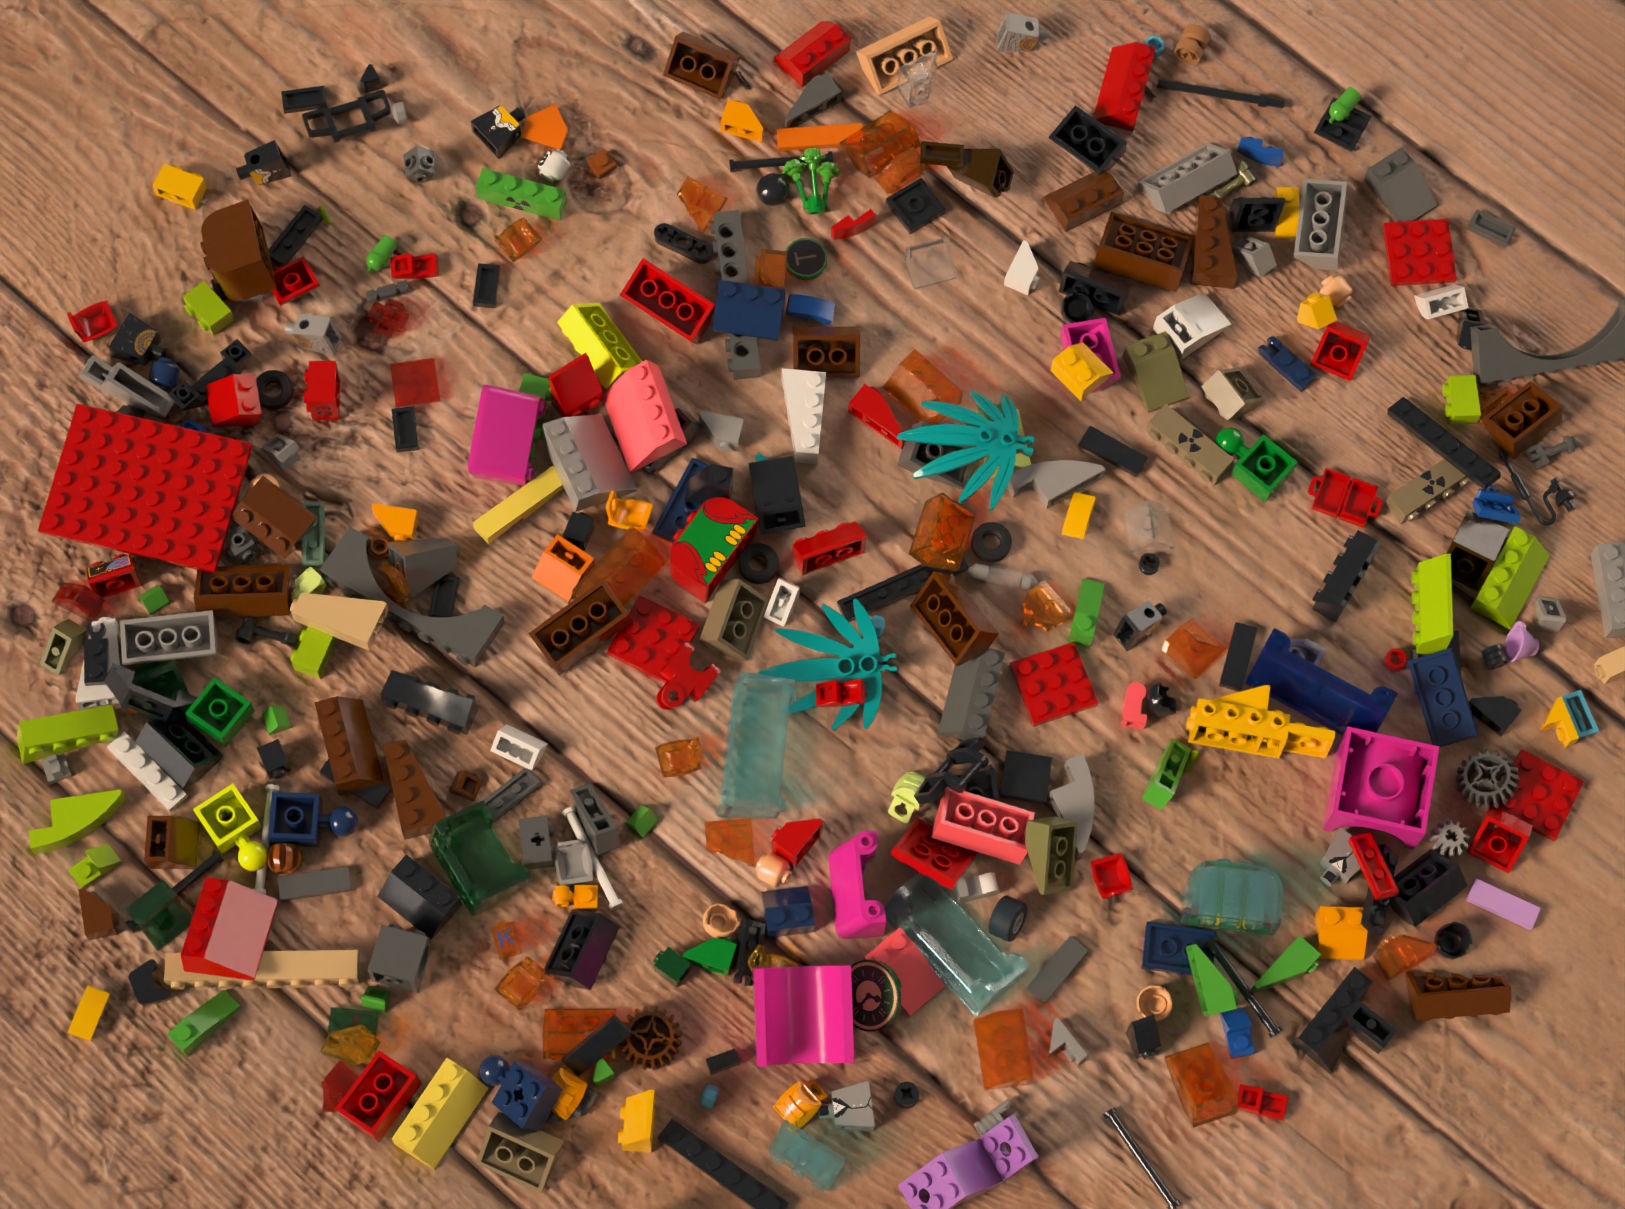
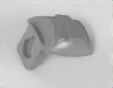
M579 839L560 842L558 845H555V867L560 885L593 881L592 858L587 841Z

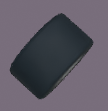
M1008 895L1003 896L992 912L988 927L989 933L1005 941H1013L1018 936L1025 922L1027 905Z

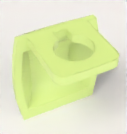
M906 772L897 781L891 794L894 796V799L888 810L890 815L904 823H908L914 810H919L926 804H919L914 797V794L924 782L925 777L915 772ZM906 804L907 814L902 815L896 810L897 805Z

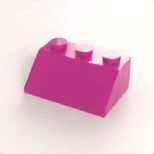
M1106 318L1062 326L1060 338L1063 350L1071 345L1083 342L1113 372V375L1093 392L1121 378Z

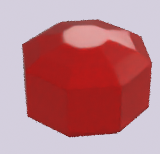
M1392 648L1384 657L1385 666L1390 671H1401L1407 664V654L1401 649Z

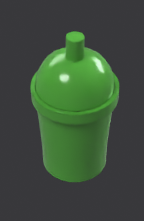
M1348 87L1330 105V123H1333L1334 120L1343 121L1349 117L1350 112L1362 98L1357 90Z
M384 235L373 250L367 254L366 263L369 268L366 272L370 274L372 270L379 271L385 268L390 257L398 247L397 242Z

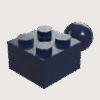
M272 792L268 838L271 845L293 843L297 846L319 847L320 828H329L334 835L347 837L355 832L358 826V818L355 812L347 807H339L330 814H322L323 802L320 794ZM295 817H299L297 822H292L295 821Z
M499 1055L486 1057L479 1068L480 1077L486 1084L491 1086L501 1085L492 1104L522 1129L541 1131L563 1089L533 1064L514 1061L510 1068L507 1060Z

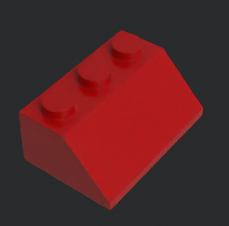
M821 21L777 54L774 59L803 87L850 51L851 38L837 24Z
M856 521L852 523L844 522L833 530H822L811 538L803 537L796 540L792 544V554L803 576L865 553L867 536Z
M378 1050L335 1110L355 1127L379 1143L420 1088L422 1082L416 1074Z

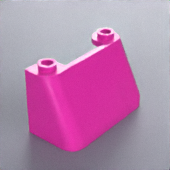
M484 384L468 460V472L476 479L525 486L529 481H532L534 468L531 467L529 457L536 419L545 414L546 402H544V399L540 396Z
M876 830L860 832L835 847L829 854L835 930L838 936L843 939L884 936L886 926L884 906L877 900H865L862 870L865 869L866 861L869 858L875 857L878 843Z

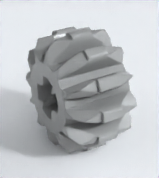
M1451 818L1447 819L1446 823L1439 821L1437 827L1432 828L1431 833L1433 835L1429 838L1430 842L1435 843L1432 850H1441L1439 854L1442 856L1447 853L1449 859H1452L1454 854L1460 857L1463 854L1462 850L1466 851L1469 847L1466 842L1470 840V836L1464 834L1467 831V827L1460 828V821L1453 824Z

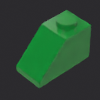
M713 937L684 952L683 958L689 961L692 966L729 976L737 944L727 937L720 939Z

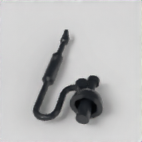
M1501 448L1499 449V457L1509 470L1512 482L1522 499L1527 501L1540 524L1548 526L1556 520V513L1547 498L1551 493H1556L1555 503L1557 507L1564 505L1568 513L1576 509L1572 502L1576 494L1570 489H1563L1559 483V478L1556 477L1550 481L1549 489L1543 494L1544 503L1552 515L1550 521H1544L1531 501V495L1519 474L1514 472L1506 454Z

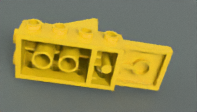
M1269 685L1211 700L1198 698L1196 706L1191 707L1190 716H1188L1186 729L1190 730L1188 743L1278 759L1282 751L1326 758L1335 739V731L1321 726L1310 727L1299 722L1289 723L1290 714H1285L1279 710L1268 711ZM1198 728H1203L1205 732L1198 731Z

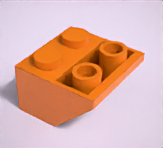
M557 534L543 552L532 575V579L569 603L595 569V560L592 556Z

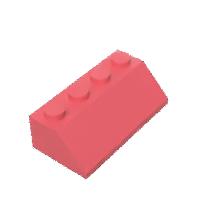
M946 787L935 817L932 838L1020 865L1027 854L1025 845L1027 820H1034V812L966 791L957 793Z

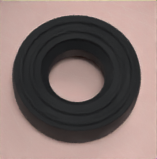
M269 370L256 378L261 407L268 410H278L289 404L293 397L294 388L291 379L285 373L278 370ZM270 383H277L282 387V391L276 397H269L265 394L266 386Z
M996 522L981 524L975 529L971 538V547L974 554L982 561L989 563L1004 559L1010 552L1012 538L1007 528ZM987 535L997 536L1000 540V546L994 550L987 549L983 545L984 537Z
M756 543L749 545L741 552L738 567L741 575L748 582L764 584L771 581L777 574L779 559L776 552L770 546ZM756 556L765 558L768 563L766 569L763 571L753 570L750 567L752 558Z

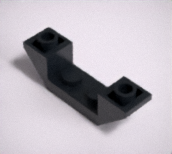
M238 339L220 352L222 361L192 385L185 380L168 393V396L183 411L202 407L208 403L206 385L232 374L242 373L252 357V353Z
M115 663L112 664L104 682L119 703L124 707L161 722L167 723L187 718L186 711L198 698L178 690L173 700L132 684L135 672Z

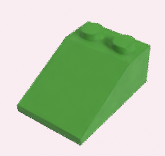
M1197 944L1186 946L1202 1015L1209 1016L1237 1009L1236 1004L1239 1003L1236 989L1232 990L1230 983Z

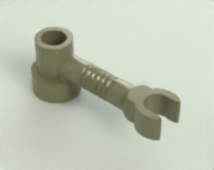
M1243 161L1235 167L1237 171L1236 179L1209 196L1222 197L1223 199L1242 184L1249 187L1257 178L1250 171L1251 167L1247 162Z

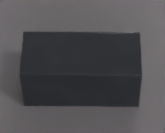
M732 1049L707 1058L706 1064L710 1075L740 1065V1060L736 1050Z

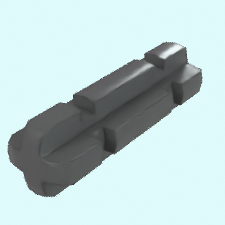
M403 280L397 282V285L393 283L379 287L376 291L374 289L366 291L367 301L374 303L378 302L377 299L385 300L398 296V293L401 295L409 292L408 284Z

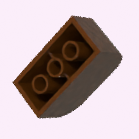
M249 200L241 201L210 214L204 220L201 227L203 241L200 242V245L206 257H203L204 263L208 270H212V277L215 283L220 284L225 295L231 300L243 301L277 289L264 228Z

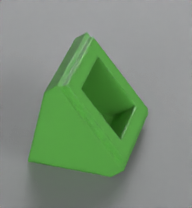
M158 584L138 596L150 615L170 603Z
M271 705L262 713L269 735L291 728L284 706Z
M640 806L626 821V824L644 838L659 820L649 808Z
M368 986L361 999L362 1007L386 1012L391 992Z
M603 1058L597 1061L593 1077L594 1085L599 1087L615 1078L614 1072Z

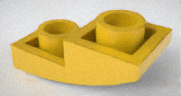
M1074 492L1065 518L1062 535L1084 539L1095 505V496Z
M87 985L68 1033L91 1041L111 993Z

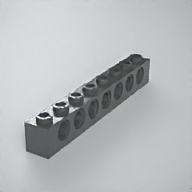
M740 211L714 212L713 221H710V232L715 234L716 239L712 241L713 254H718V260H715V271L720 273L721 279L717 280L718 288L720 280L749 284ZM729 234L731 237L725 238L722 235ZM730 253V254H733L734 256H733V257H726L725 254ZM735 273L736 276L730 277L727 274ZM728 333L729 339H725L726 352L731 353V359H728V370L733 372L734 380L760 377L761 367L757 338L736 336L735 334ZM745 352L747 355L739 356L738 353Z

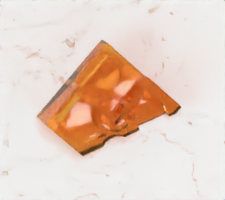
M689 176L686 177L677 193L680 201L686 206L687 212L698 225V229L703 233L709 228L710 221H713V213L720 212L728 198Z

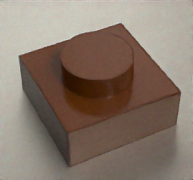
M605 149L587 159V165L599 179L617 168L616 162Z

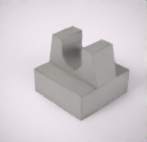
M64 753L48 756L46 760L41 761L49 784L72 777Z

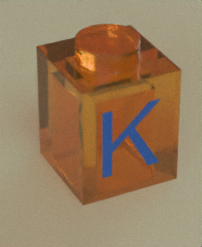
M500 921L495 924V927H491L500 960L523 954L514 921Z

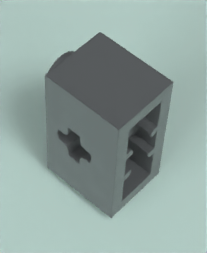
M547 815L518 819L525 870L553 867L552 859H555L556 848L555 845L550 844V837L554 836L552 822L548 823ZM536 839L541 840V846H536Z

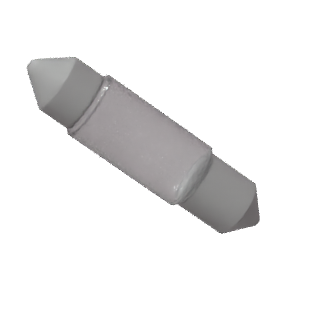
M977 563L967 570L972 579L986 581L990 584L1030 590L1039 585V582L1033 575L1023 573L1022 571Z

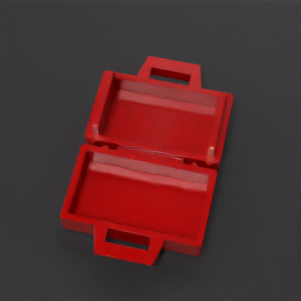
M1328 468L1325 469L1322 477L1313 476L1308 490L1309 495L1315 497L1311 507L1312 510L1337 518L1339 513L1340 520L1362 528L1365 527L1368 516L1378 517L1383 503L1381 499L1376 497L1378 486L1353 478L1350 482V476ZM1316 481H1319V488L1317 492H1314L1313 489ZM1375 501V502H1378V503H1377L1375 512L1373 513V512H1370V511H1371L1373 502Z

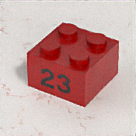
M309 361V369H305L304 372L305 383H307V390H304V403H306L307 412L311 413L312 420H339L341 378L336 361Z

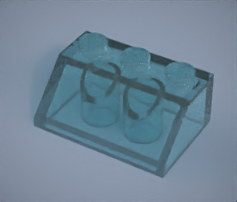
M786 1120L782 1123L768 1150L772 1161L781 1166L783 1163L792 1168L790 1170L791 1173L801 1179L806 1177L812 1181L811 1185L821 1192L824 1190L827 1192L831 1191L845 1169L847 1160Z

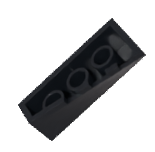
M1357 530L1354 537L1349 535L1343 546L1347 548L1345 553L1338 554L1333 563L1336 566L1333 572L1328 571L1323 580V583L1326 584L1323 590L1318 588L1312 598V601L1315 602L1312 610L1336 623L1382 543Z
M391 670L380 693L385 706L391 709L400 708L405 710L407 715L414 718L418 716L423 717L428 723L434 726L443 725L447 727V730L458 735L460 733L467 735L478 712L474 695L467 694L465 698L458 694V690L449 688L446 692L435 683L426 682L424 685L421 684L420 679Z
M1354 967L1293 1045L1328 1073L1332 1074L1351 1030V1027L1345 1021V1017L1359 1000L1363 1002L1368 988L1374 981Z

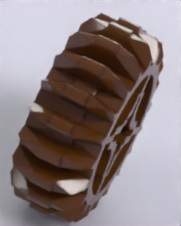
M644 1006V1013L642 1014L637 1008L635 1009V1018L631 1014L627 1015L630 1023L622 1021L631 1029V1035L618 1044L624 1046L620 1049L621 1054L629 1053L626 1056L627 1062L635 1059L633 1063L635 1068L639 1066L640 1062L643 1063L642 1069L645 1071L647 1064H651L654 1071L656 1070V1063H660L662 1068L665 1067L664 1059L672 1063L673 1057L671 1054H679V1050L674 1046H682V1041L676 1039L682 1036V1031L676 1030L680 1027L679 1022L672 1023L674 1020L673 1014L665 1018L666 1009H663L658 1014L657 1006L653 1007V1012H649L648 1006ZM649 1021L645 1029L633 1031L640 1023ZM657 1022L668 1030L670 1038L664 1037V1034L657 1032ZM652 1029L653 1036L656 1039L651 1040L648 1048L646 1038L649 1036ZM630 1039H635L636 1042L644 1046L643 1054L633 1048ZM667 1045L662 1052L651 1056L652 1050L655 1047Z

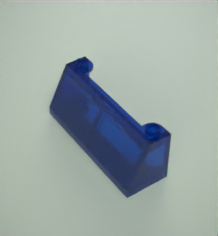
M1274 628L1245 684L1253 688L1269 685V696L1341 735H1343L1347 727L1377 733L1398 693L1384 686L1375 688L1371 694L1359 689L1288 651L1291 646L1289 636Z

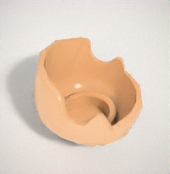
M717 903L709 906L703 915L705 931L718 939L730 937L740 924V921L737 919V912L724 904Z
M1147 986L1140 991L1137 997V1009L1143 1017L1154 1014L1156 1022H1159L1170 1015L1173 1009V999L1165 988L1161 986Z

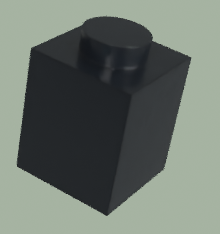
M572 512L563 533V538L585 551L595 528L594 519L584 512Z
M279 739L257 748L269 779L282 778L287 775V772L291 771Z

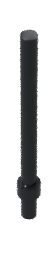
M1158 79L1157 88L1258 104V107L1264 108L1266 106L1284 108L1285 100L1270 98L1265 94L1258 96Z

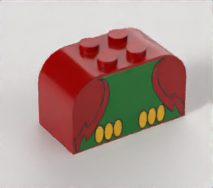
M714 497L705 501L696 512L693 510L686 520L687 525L684 529L679 528L673 537L675 541L671 546L669 566L673 581L706 603L720 584V581L724 579L738 560L741 552L756 536L759 518L732 500L724 497Z

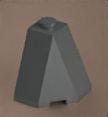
M448 538L388 542L390 566L392 571H395L397 577L401 580L397 583L400 592L407 598L415 597L458 566L459 549Z

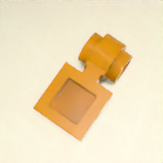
M574 885V893L570 891L568 886H556L553 891V902H555L556 907H568L570 902H574V910L597 911L598 885Z

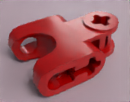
M689 641L684 642L677 648L660 671V674L667 679L656 695V702L663 710H671L680 706L687 697L693 702L698 701L721 672V668L716 664L707 666L703 672L693 670L689 659L694 651V646ZM669 694H672L671 702L668 700L670 697Z

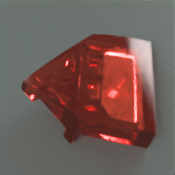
M341 1060L322 1081L324 1113L337 1112L335 1108L359 1077Z

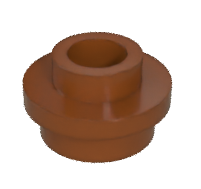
M383 537L373 539L369 544L371 556L379 560L387 558L389 556L388 542L390 541ZM382 546L385 549L382 552H378L377 548Z

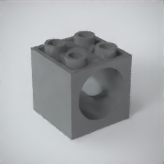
M395 924L381 925L368 966V973L372 982L418 993L432 949L428 937L425 936L424 932L418 930L404 931L401 926Z

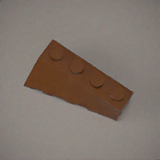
M1405 971L1410 1008L1416 1020L1429 1021L1439 1018L1453 1019L1454 1017L1463 1016L1476 1017L1478 1015L1510 1013L1511 987L1505 976L1473 974L1472 978H1466L1460 974L1451 973L1450 977H1436V973L1426 972V976H1414V972Z

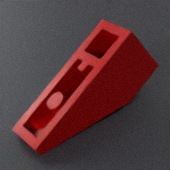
M864 384L849 402L848 412L902 449L905 440L896 438L902 430L884 397L875 387H869Z

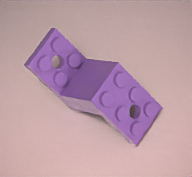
M1012 1115L979 1139L941 1153L898 1186L911 1209H952L959 1203L994 1190L1039 1157L1015 1115ZM1006 1142L1011 1147V1154L1006 1149ZM925 1189H926V1190L929 1192V1194H930L929 1200L927 1199V1197H926V1195H925Z

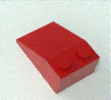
M587 353L582 354L548 376L551 404L561 417L582 416L587 410L597 408L603 401V391Z

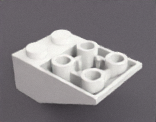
M1203 292L1175 304L1156 317L1153 329L1157 334L1167 332L1175 349L1176 356L1181 361L1232 324Z

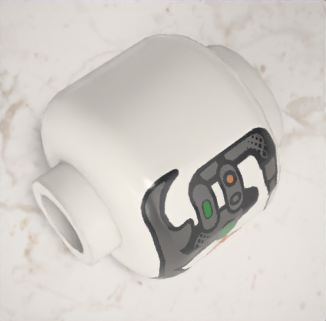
M556 149V151L547 150L538 163L539 174L552 183L554 181H561L570 167V163L566 159L568 155L559 149Z

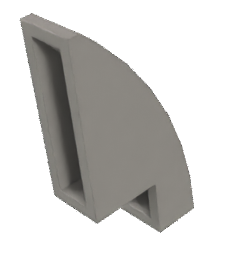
M92 355L78 375L79 378L118 400L162 418H165L174 403L168 396V393L120 362L111 367Z
M1072 460L1036 463L1013 471L1007 489L1014 498L1033 488L1047 509L1073 495L1074 492H1078L1102 479L1105 468L1094 463Z
M1084 754L1066 760L1064 769L1071 783L1050 791L1048 797L1057 817L1078 821L1075 852L1077 859L1082 858L1094 817L1093 783Z

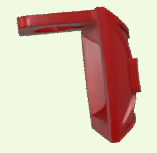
M107 300L88 306L74 316L71 312L67 313L75 333L82 339V342L102 337L118 327Z
M1121 853L1090 861L1094 882L1103 900L1132 892L1133 886L1129 869Z

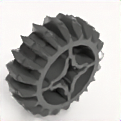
M1488 748L1485 751L1486 754H1481L1478 750L1476 757L1469 754V761L1462 760V767H1458V775L1456 776L1457 790L1461 792L1463 799H1467L1469 805L1476 802V808L1479 809L1482 805H1485V808L1488 810L1491 804L1498 809L1500 802L1506 805L1508 803L1507 798L1513 799V792L1518 791L1517 784L1520 782L1518 768L1514 767V761L1508 760L1506 754L1500 756L1497 750L1490 754ZM1476 771L1477 777L1473 783L1469 784L1471 775ZM1506 775L1505 783L1499 788L1498 782L1502 780L1501 777Z

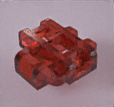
M388 299L385 305L374 301L368 314V319L376 323L373 332L385 335L389 339L392 337L394 330L402 332L406 321L409 319V314L404 313V304Z

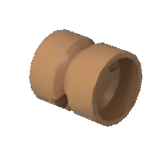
M1186 25L1181 39L1174 50L1176 58L1189 65L1198 64L1210 40V33L1200 25Z

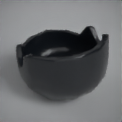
M769 173L759 180L756 192L759 200L765 205L776 206L785 202L790 189L784 177L779 174Z
M1073 292L1063 299L1060 313L1069 324L1088 321L1093 315V303L1082 292Z
M1161 682L1154 683L1148 688L1146 701L1149 710L1158 717L1175 715L1177 711L1176 699L1167 695L1166 692L1169 690V687L1163 686Z
M1451 922L1443 925L1436 932L1434 947L1443 958L1454 960L1467 953L1473 939L1470 930L1464 924Z

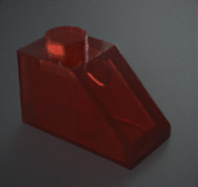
M63 582L52 602L81 618L94 619L100 614L105 600L86 585Z

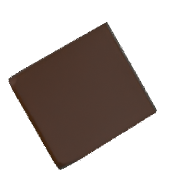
M466 770L458 771L449 792L475 801L484 780Z

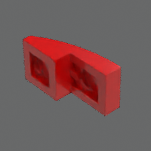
M870 209L856 220L847 215L831 227V238L833 240L844 239L870 229L875 225L876 214Z
M412 253L390 257L391 277L393 279H422L439 276L438 256L435 253L415 257Z
M862 679L842 683L834 680L816 684L817 707H840L866 703L865 681Z
M1240 1084L1235 1107L1249 1113L1284 1121L1289 1097L1264 1091V1088Z

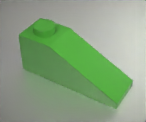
M1082 579L1068 642L1091 646L1105 583Z
M1171 738L1147 783L1141 799L1162 810L1176 791L1192 749Z
M1299 936L1251 988L1252 993L1255 994L1300 978L1307 971L1311 974L1320 964L1317 960L1321 954L1304 938Z
M223 990L186 1016L167 1035L188 1057L241 1006Z

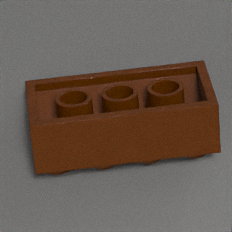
M290 564L218 566L216 574L197 570L194 591L196 612L213 610L216 618L289 616L291 603Z
M934 571L910 605L956 666H960L986 652L999 635L952 574Z
M602 579L528 634L557 674L561 675L632 623L633 620Z
M336 696L314 702L338 794L343 795L385 783L363 699Z

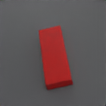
M1367 832L1349 837L1350 847L1375 900L1396 896L1399 890L1372 833Z

